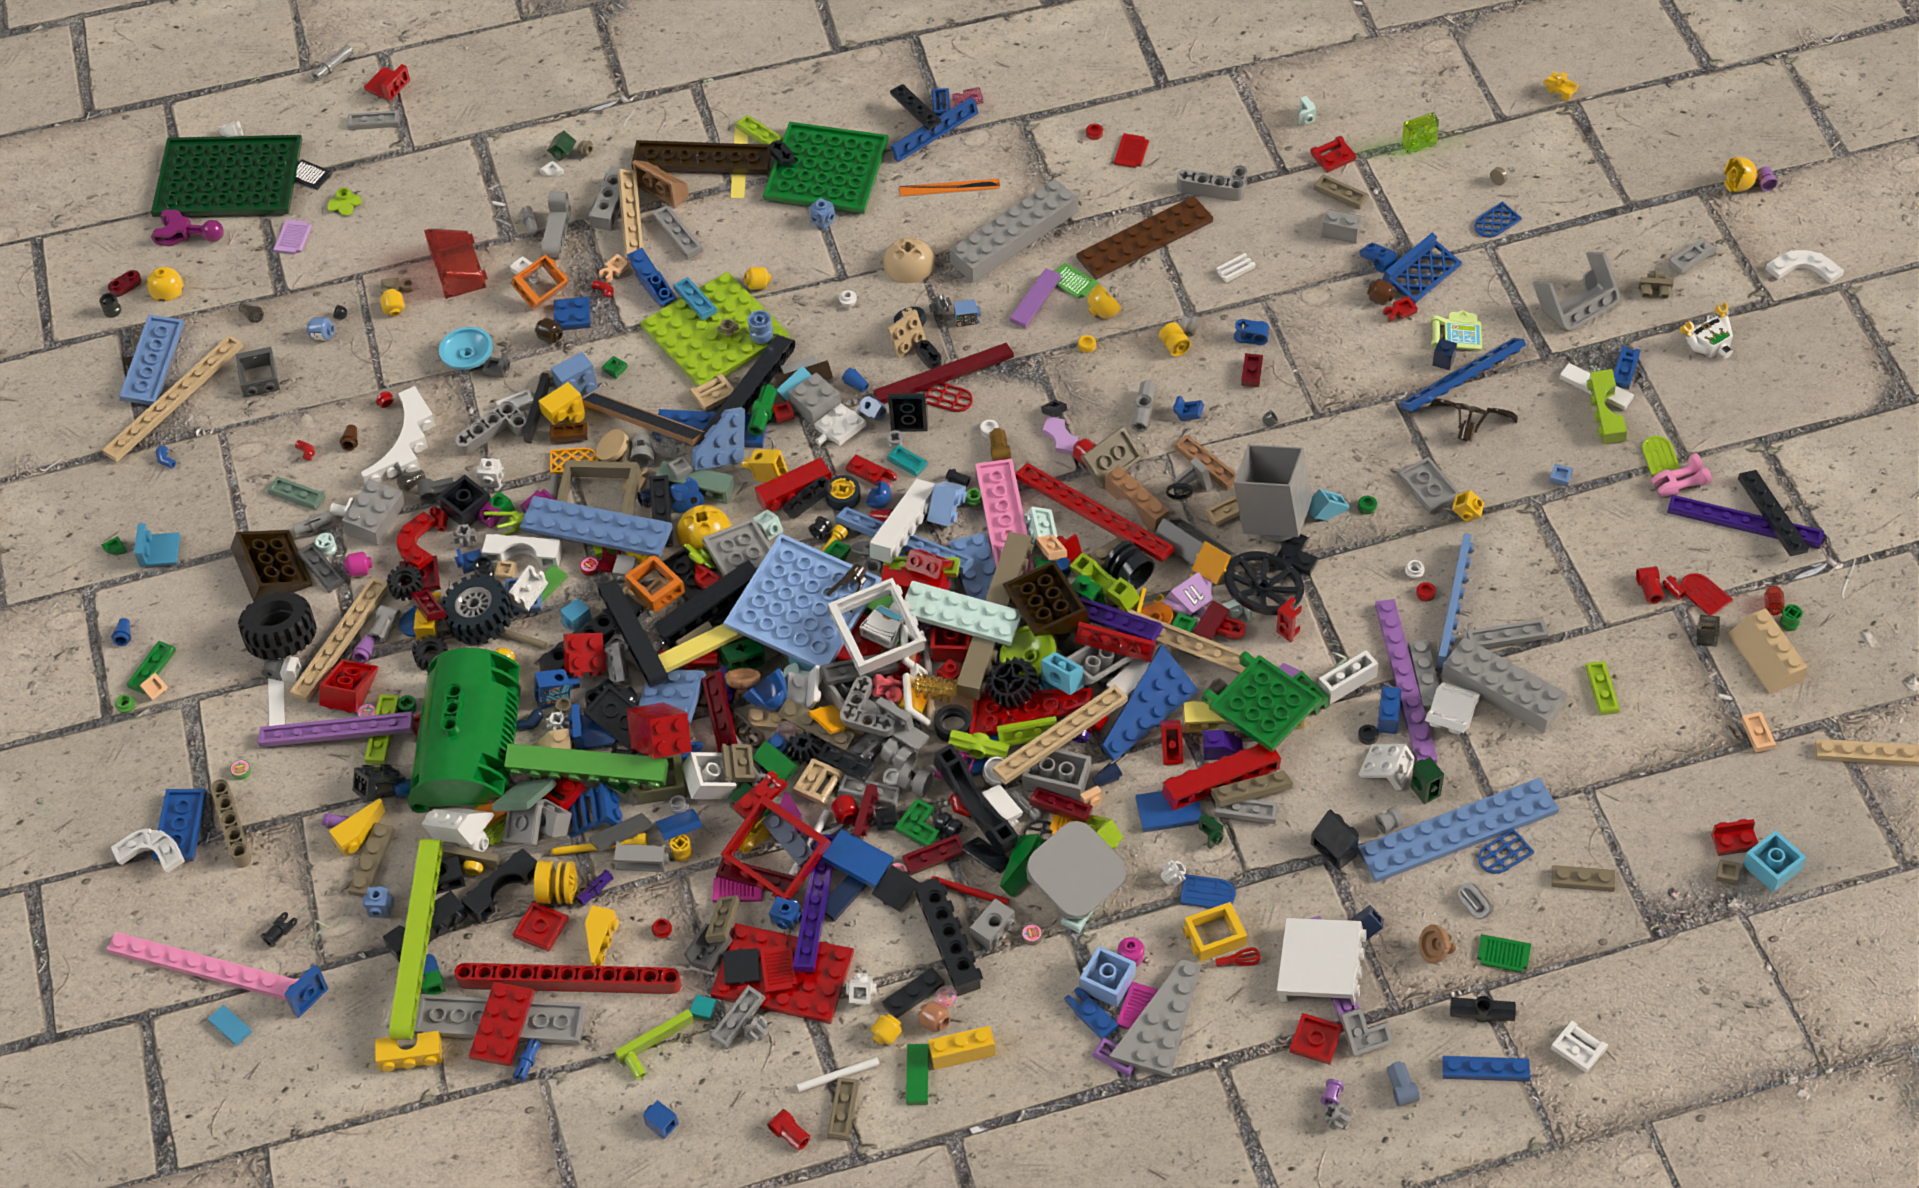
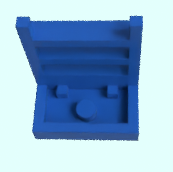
M600 783L599 787L595 789L593 787L590 788L589 792L585 794L582 792L570 807L573 832L569 833V837L573 838L604 822L611 827L621 823L623 815L619 805V794L604 783ZM588 798L591 800L594 822L590 821ZM579 802L581 804L583 827L580 826V818L577 804Z

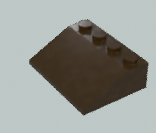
M289 530L235 533L230 548L253 602L255 599L263 598L267 594L272 595L275 592H290L292 594L312 586L311 578L303 561L297 554L298 549Z
M1055 560L1003 583L1004 589L1034 636L1073 633L1077 631L1079 622L1090 624L1087 609Z

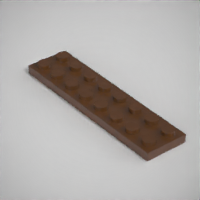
M1192 196L1076 253V258L1093 278L1097 280L1212 223L1213 216L1195 196Z

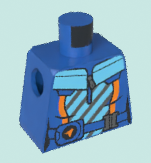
M564 669L535 672L534 696L540 710L554 706L560 698L565 697L570 700V690L580 688L578 676L568 678Z

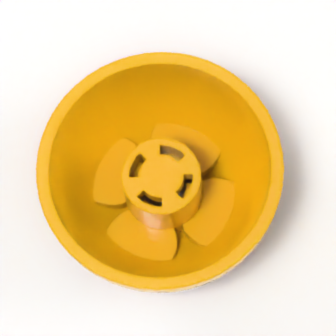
M711 505L694 506L687 510L680 518L676 530L677 540L682 548H684L686 543L698 550L702 547L706 549L702 542L703 537L729 528L731 523L726 514L717 507Z

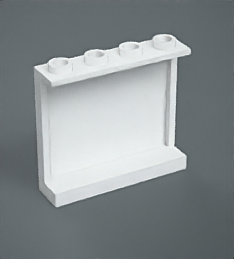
M1286 918L1277 986L1279 1001L1288 1002L1289 995L1350 998L1352 1005H1355L1356 997L1360 996V985L1358 984V979L1362 978L1360 960H1364L1362 942H1366V930L1363 929L1361 921Z

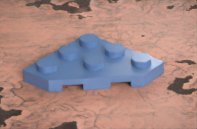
M744 408L724 410L720 415L722 418L716 425H712L704 435L705 439L692 450V467L694 470L743 461Z

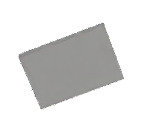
M1429 457L1399 471L1397 474L1398 478L1429 514L1453 503L1455 496L1460 493Z

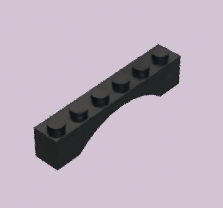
M950 744L935 752L933 765L999 856L1013 849L1019 835L1008 820L997 813L983 797L971 778L962 757L954 746Z

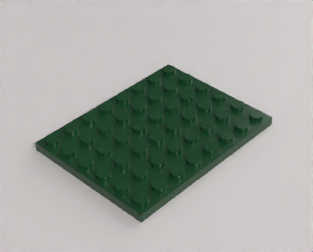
M302 135L167 138L151 209L152 217H160L163 210H178L182 216L289 214L303 140Z

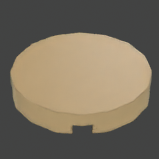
M620 429L608 432L598 443L596 449L598 459L607 462L619 459L628 446L626 443L627 440L629 441L627 434Z

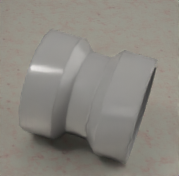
M1395 807L1388 809L1386 813H1380L1375 816L1376 824L1384 834L1391 831L1393 827L1397 828L1403 825V818Z

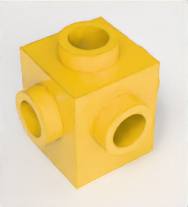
M1467 490L1455 496L1452 510L1465 522H1469L1481 517L1485 502L1473 491Z

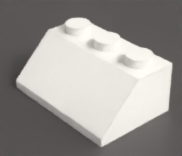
M462 808L433 809L426 815L421 825L433 839L472 845L494 817L493 812Z

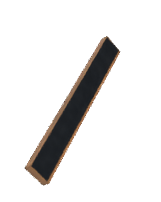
M596 392L582 399L583 406L693 446L705 438V431Z

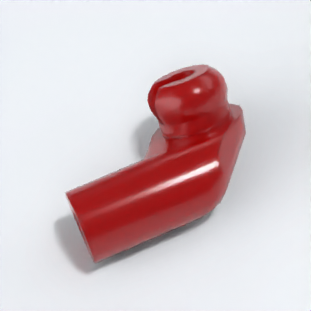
M593 280L592 289L603 290L604 297H612L614 288L609 283Z
M296 441L295 448L304 452L302 455L303 459L311 461L315 455L314 447L304 441Z
M431 507L429 514L438 522L437 530L440 532L446 531L448 515L440 508Z
M954 793L951 794L950 804L952 810L955 813L971 818Z

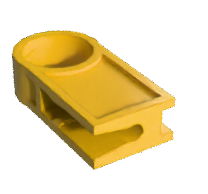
M763 819L755 825L740 846L739 850L743 854L749 853L771 835L761 822Z

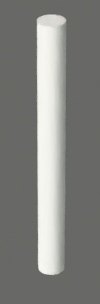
M823 810L814 830L821 833L831 814L829 811ZM809 837L806 843L812 849L815 841ZM796 862L789 875H798L801 867Z
M875 1057L796 1084L799 1092L837 1080L838 1077L843 1078L880 1065L879 1060Z

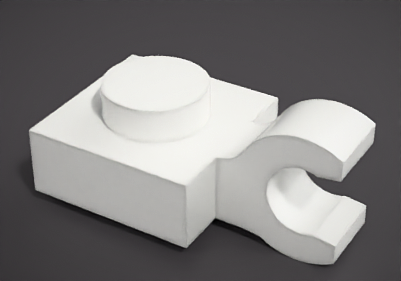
M522 256L510 265V269L517 275L530 266L532 262ZM537 271L528 276L533 284L540 281L537 277Z

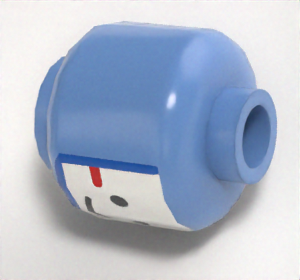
M324 317L312 318L306 327L307 334L313 340H329L335 332V326L331 320Z

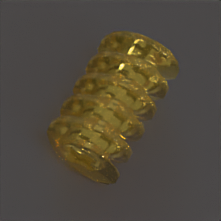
M917 673L914 679L916 698H919L920 694L923 693V699H927L928 694H930L931 700H934L937 695L939 702L945 697L946 703H949L957 691L956 679L950 680V678L946 677L943 680L941 676L935 678L934 675L928 677L927 674L920 675V673Z

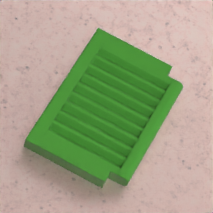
M1063 263L1055 271L1061 274V279L1056 286L1078 299L1081 296H1087L1098 284V281L1066 263Z

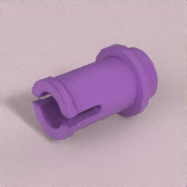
M328 812V814L323 815L322 825L326 826V828L330 826L335 827L348 819L349 816L332 815L331 812Z

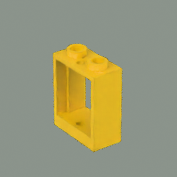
M1231 902L1185 917L1182 930L1185 938L1190 939L1192 953L1194 956H1198L1200 962L1247 945V934ZM1224 917L1232 936L1203 945L1195 927Z

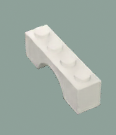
M486 534L482 549V555L488 557L492 564H497V560L507 561L512 556L527 554L533 556L538 561L540 568H550L552 565L559 568L563 553L561 541L558 539Z

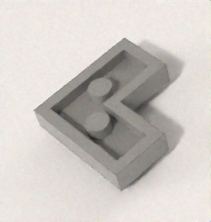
M1362 1008L1340 1014L1353 1056L1394 1043L1388 1022L1367 1028Z

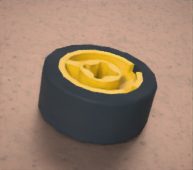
M839 475L829 480L832 484V490L825 497L827 504L832 509L842 511L845 507L853 509L858 505L861 499V491L856 479L848 475Z

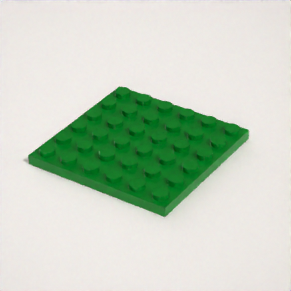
M789 121L782 142L793 152L795 163L791 167L785 168L775 160L763 194L764 200L811 206L819 198L831 202L834 205V210L865 214L889 136Z

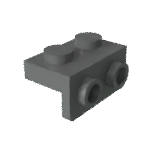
M705 923L684 952V956L692 967L710 972L733 939L729 935L727 941L707 943L705 935L709 924Z

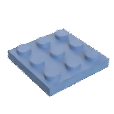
M672 670L667 673L669 681L652 688L646 682L638 707L664 702L687 712L688 723H691L703 687L702 678L706 676L704 671Z

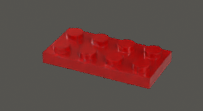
M498 982L493 983L468 1055L471 1060L511 1066L535 994L534 989Z

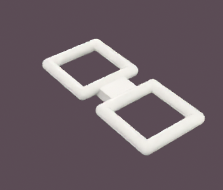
M906 625L900 626V642L902 646L908 643V637L913 640ZM925 641V650H923L924 668L909 659V656L902 659V663L910 668V674H903L904 708L918 722L928 729L934 730V692L928 688V681H931L933 678L930 643ZM911 685L925 692L927 697V718L912 707Z

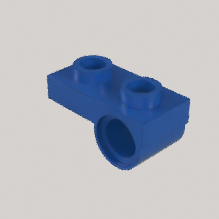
M1373 242L1367 244L1366 247L1359 251L1360 256L1372 261L1375 268L1381 273L1397 261L1395 251Z

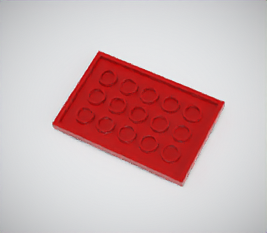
M735 923L731 934L733 941L726 951L738 950L739 948H757L760 982L745 983L744 985H725L723 957L711 991V998L735 1003L749 985L766 998L759 1009L831 1024L851 965L854 948L820 941L815 972H797L798 985L792 986L793 990L766 994L760 948L786 944L787 948L793 947L795 957L798 936Z

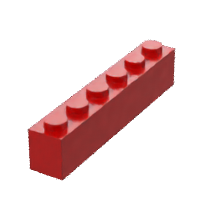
M1258 743L1249 749H1242L1231 756H1224L1213 763H1206L1195 770H1188L1182 775L1168 778L1163 782L1162 794L1172 810L1175 811L1196 801L1211 797L1212 788L1267 775L1279 770L1281 757L1276 749L1270 752Z

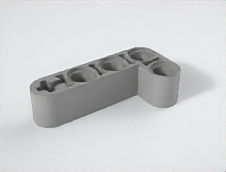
M1237 165L1233 167L1230 176L1181 170L1177 174V189L1179 192L1239 201L1244 197L1248 170L1245 166Z
M550 191L548 194L550 212L542 242L541 254L542 256L546 254L549 258H561L571 216V206L568 192Z
M504 401L455 437L457 451L461 455H469L507 427L514 435L523 436L527 419L514 403Z

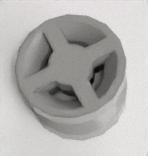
M1183 315L1181 324L1183 332L1196 334L1197 316L1189 318Z

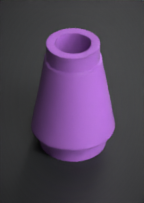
M365 635L353 649V659L356 662L366 663L371 659L375 642L372 636Z

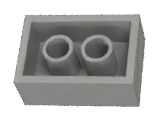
M369 479L342 519L344 533L378 546L405 504L403 491Z
M1057 749L1023 772V789L1035 791L1037 787L1080 801V794L1084 793L1091 772V756Z

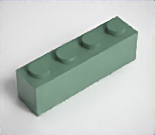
M662 462L656 476L668 475L669 487L674 484L684 485L685 479L691 477L698 483L699 492L702 493L704 499L728 504L735 488L733 475L714 472L708 469H693L694 472L677 480L668 468V463L670 462Z

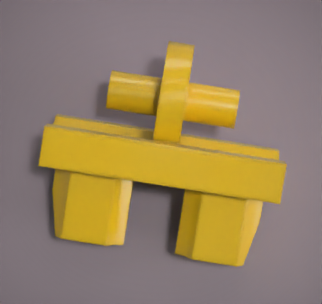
M1553 71L1543 81V85L1547 86L1548 92L1560 93L1561 99L1568 101L1579 88L1578 84L1567 79L1568 74L1566 72L1558 74Z

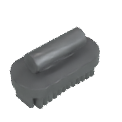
M1464 883L1458 891L1459 898L1476 918H1486L1493 912L1494 907L1474 883Z

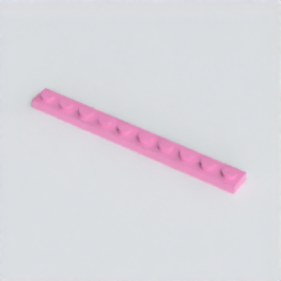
M118 932L115 933L107 948L110 954L287 1000L284 993L288 987L298 981Z

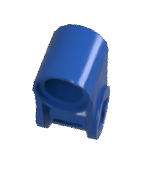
M1246 319L1236 321L1235 341L1256 345H1264L1268 342V323Z

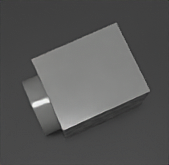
M1248 444L1234 480L1243 534L1260 535L1269 541H1284L1292 537H1299L1312 501L1304 448Z

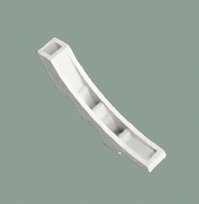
M415 386L398 393L404 409V425L401 434L393 448L381 460L361 472L364 484L369 479L382 482L400 473L405 478L420 471L415 454L428 448L423 432L435 427L436 424L433 414Z

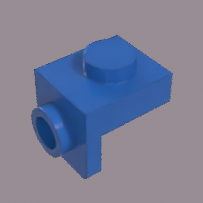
M1177 396L1173 405L1174 413L1180 421L1200 419L1204 408L1202 400L1185 402L1182 396Z

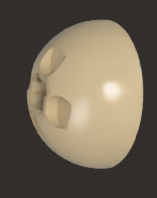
M904 237L894 241L887 248L883 258L885 273L891 279L902 283L921 281L928 277L935 267V258L930 247L922 240L914 237Z

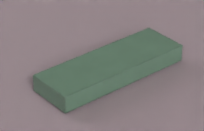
M276 477L267 489L271 495L313 510H317L325 499L323 492L280 477Z

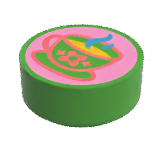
M240 759L231 764L230 772L233 778L242 780L250 775L251 767L246 760Z

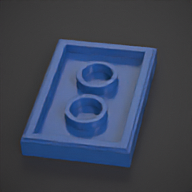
M1162 791L1138 794L1135 797L1143 832L1199 824V818L1202 815L1199 801L1173 811Z
M843 829L840 830L821 858V861L875 889L894 860L893 856Z

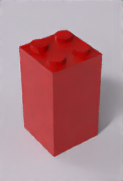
M664 702L626 709L631 748L653 759L692 752L687 712Z

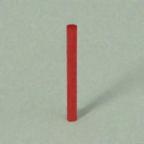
M938 877L940 884L944 883L948 889L990 902L997 899L1006 906L1009 905L1010 899Z

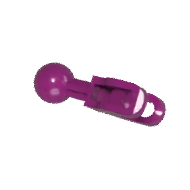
M163 210L160 218L165 227L156 228L151 238L154 243L162 246H173L181 241H188L191 234L202 235L209 242H217L222 238L224 229L221 223L216 220H208L203 225H192L189 217H183L178 210Z

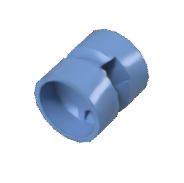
M764 310L752 312L748 316L751 340L756 344L770 342L773 338L770 314Z

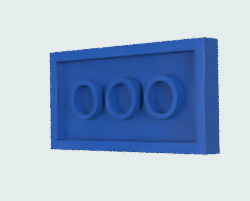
M166 789L158 831L161 830L174 839L184 861H194L207 796L206 789ZM153 851V860L160 861L156 852Z

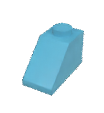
M1318 489L1312 496L1308 513L1314 519L1326 521L1349 510L1350 506L1340 494Z

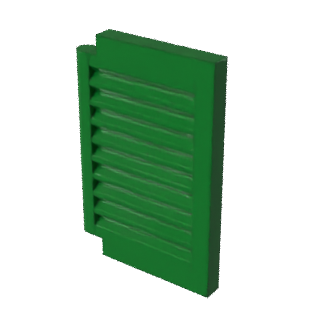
M1481 934L1477 959L1481 960L1480 965L1522 973L1523 968L1527 969L1531 943Z

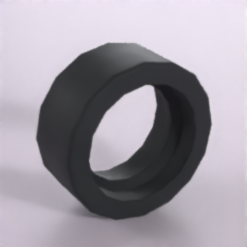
M958 704L943 706L937 711L934 725L936 734L941 740L949 741L951 731L942 727V721L949 717L963 719L965 725L957 731L969 734L972 717L965 707Z

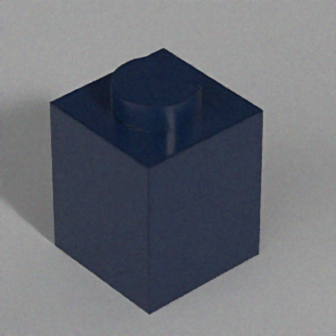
M1440 338L1434 351L1432 366L1450 370L1456 357L1457 343Z

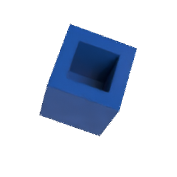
M658 1100L653 1105H649L643 1114L645 1125L663 1139L679 1124L677 1115Z

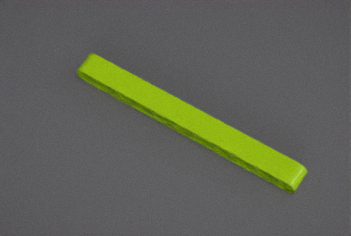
M420 839L390 1019V1039L412 1040L414 1037L443 852L442 839Z

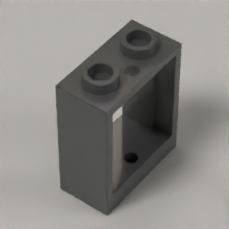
M272 347L236 354L240 387L244 397L280 390ZM266 365L271 366L272 377L251 382L246 381L245 370Z

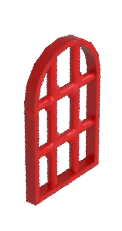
M946 383L939 384L944 386L943 390L930 387L925 394L926 399L929 397L937 400V403L927 401L928 405L952 412H963L969 409L973 401L972 394L968 390ZM947 388L955 389L959 392L958 394L948 392ZM931 390L940 392L941 395L936 397L929 395ZM961 393H967L970 396V398L962 396ZM944 394L952 395L955 397V400L950 401L944 399L943 396ZM962 398L969 400L970 403L965 405L958 403L957 400ZM940 402L950 403L952 406L947 407L944 405H940ZM957 405L963 408L956 409L954 406Z

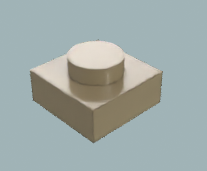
M1720 859L1716 881L1737 885L1741 863Z

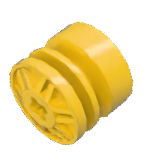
M553 861L537 862L534 875L536 903L551 904L554 895H556L558 904H562L564 899L566 904H573L578 883L575 862L568 861L565 866L564 861H559L556 870Z

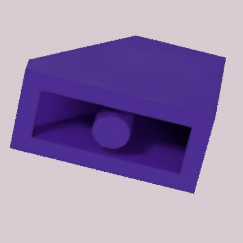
M1203 730L1202 746L1204 760H1219L1224 756L1236 754L1243 749L1242 739L1225 730Z

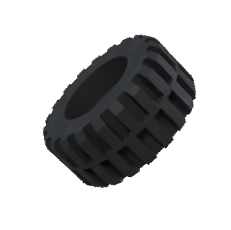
M275 592L272 595L267 594L263 598L255 599L252 604L246 606V610L242 611L238 620V628L246 650L251 655L263 660L285 659L287 656L296 655L298 651H303L306 645H309L314 639L317 629L309 602L304 597L296 593L291 594L290 592Z

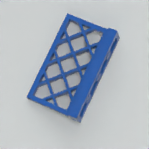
M1434 233L1429 234L1390 266L1382 280L1391 283L1405 297L1409 296L1414 304L1462 265V262L1436 241L1437 236ZM1434 248L1438 249L1441 255H1432V250ZM1429 259V265L1420 264V260ZM1432 259L1441 260L1442 266L1433 265ZM1445 260H1451L1455 265L1445 266ZM1408 269H1417L1418 275L1408 274ZM1421 269H1429L1430 275H1421ZM1433 270H1442V275L1434 276ZM1406 278V284H1399L1396 279ZM1409 279H1418V285L1409 284ZM1421 279L1431 280V285H1422ZM1410 289L1419 290V294L1415 297L1410 293Z

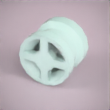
M330 533L318 535L315 540L316 546L325 557L332 556L337 550L333 535Z

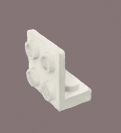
M815 665L808 675L788 672L786 679L787 698L809 710L813 709L821 697V691L818 690L822 680L819 670L820 665Z
M1373 744L1361 767L1359 776L1360 778H1387L1394 789L1400 791L1403 790L1416 759L1406 744Z

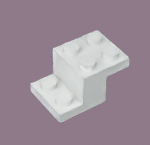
M1442 682L1436 689L1431 710L1427 713L1425 721L1430 722L1429 725L1436 728H1441V726L1449 728L1448 731L1455 734L1464 733L1470 726L1474 709L1479 702L1481 693Z

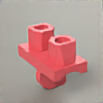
M876 674L873 677L872 685L874 689L871 692L873 696L887 698V700H891L894 703L900 701L903 681L896 680L894 676L890 675L884 678L881 674Z

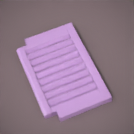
M286 219L273 249L274 252L287 254L301 252L312 225H309L306 221Z

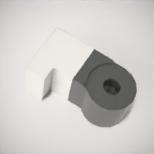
M290 657V660L279 658L276 660L266 659L262 675L269 679L297 682L302 667L298 657Z

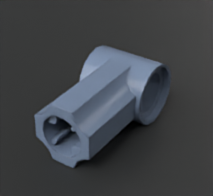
M1398 1061L1388 1066L1387 1073L1393 1086V1095L1397 1106L1419 1101L1420 1096L1417 1085L1411 1081L1405 1063Z

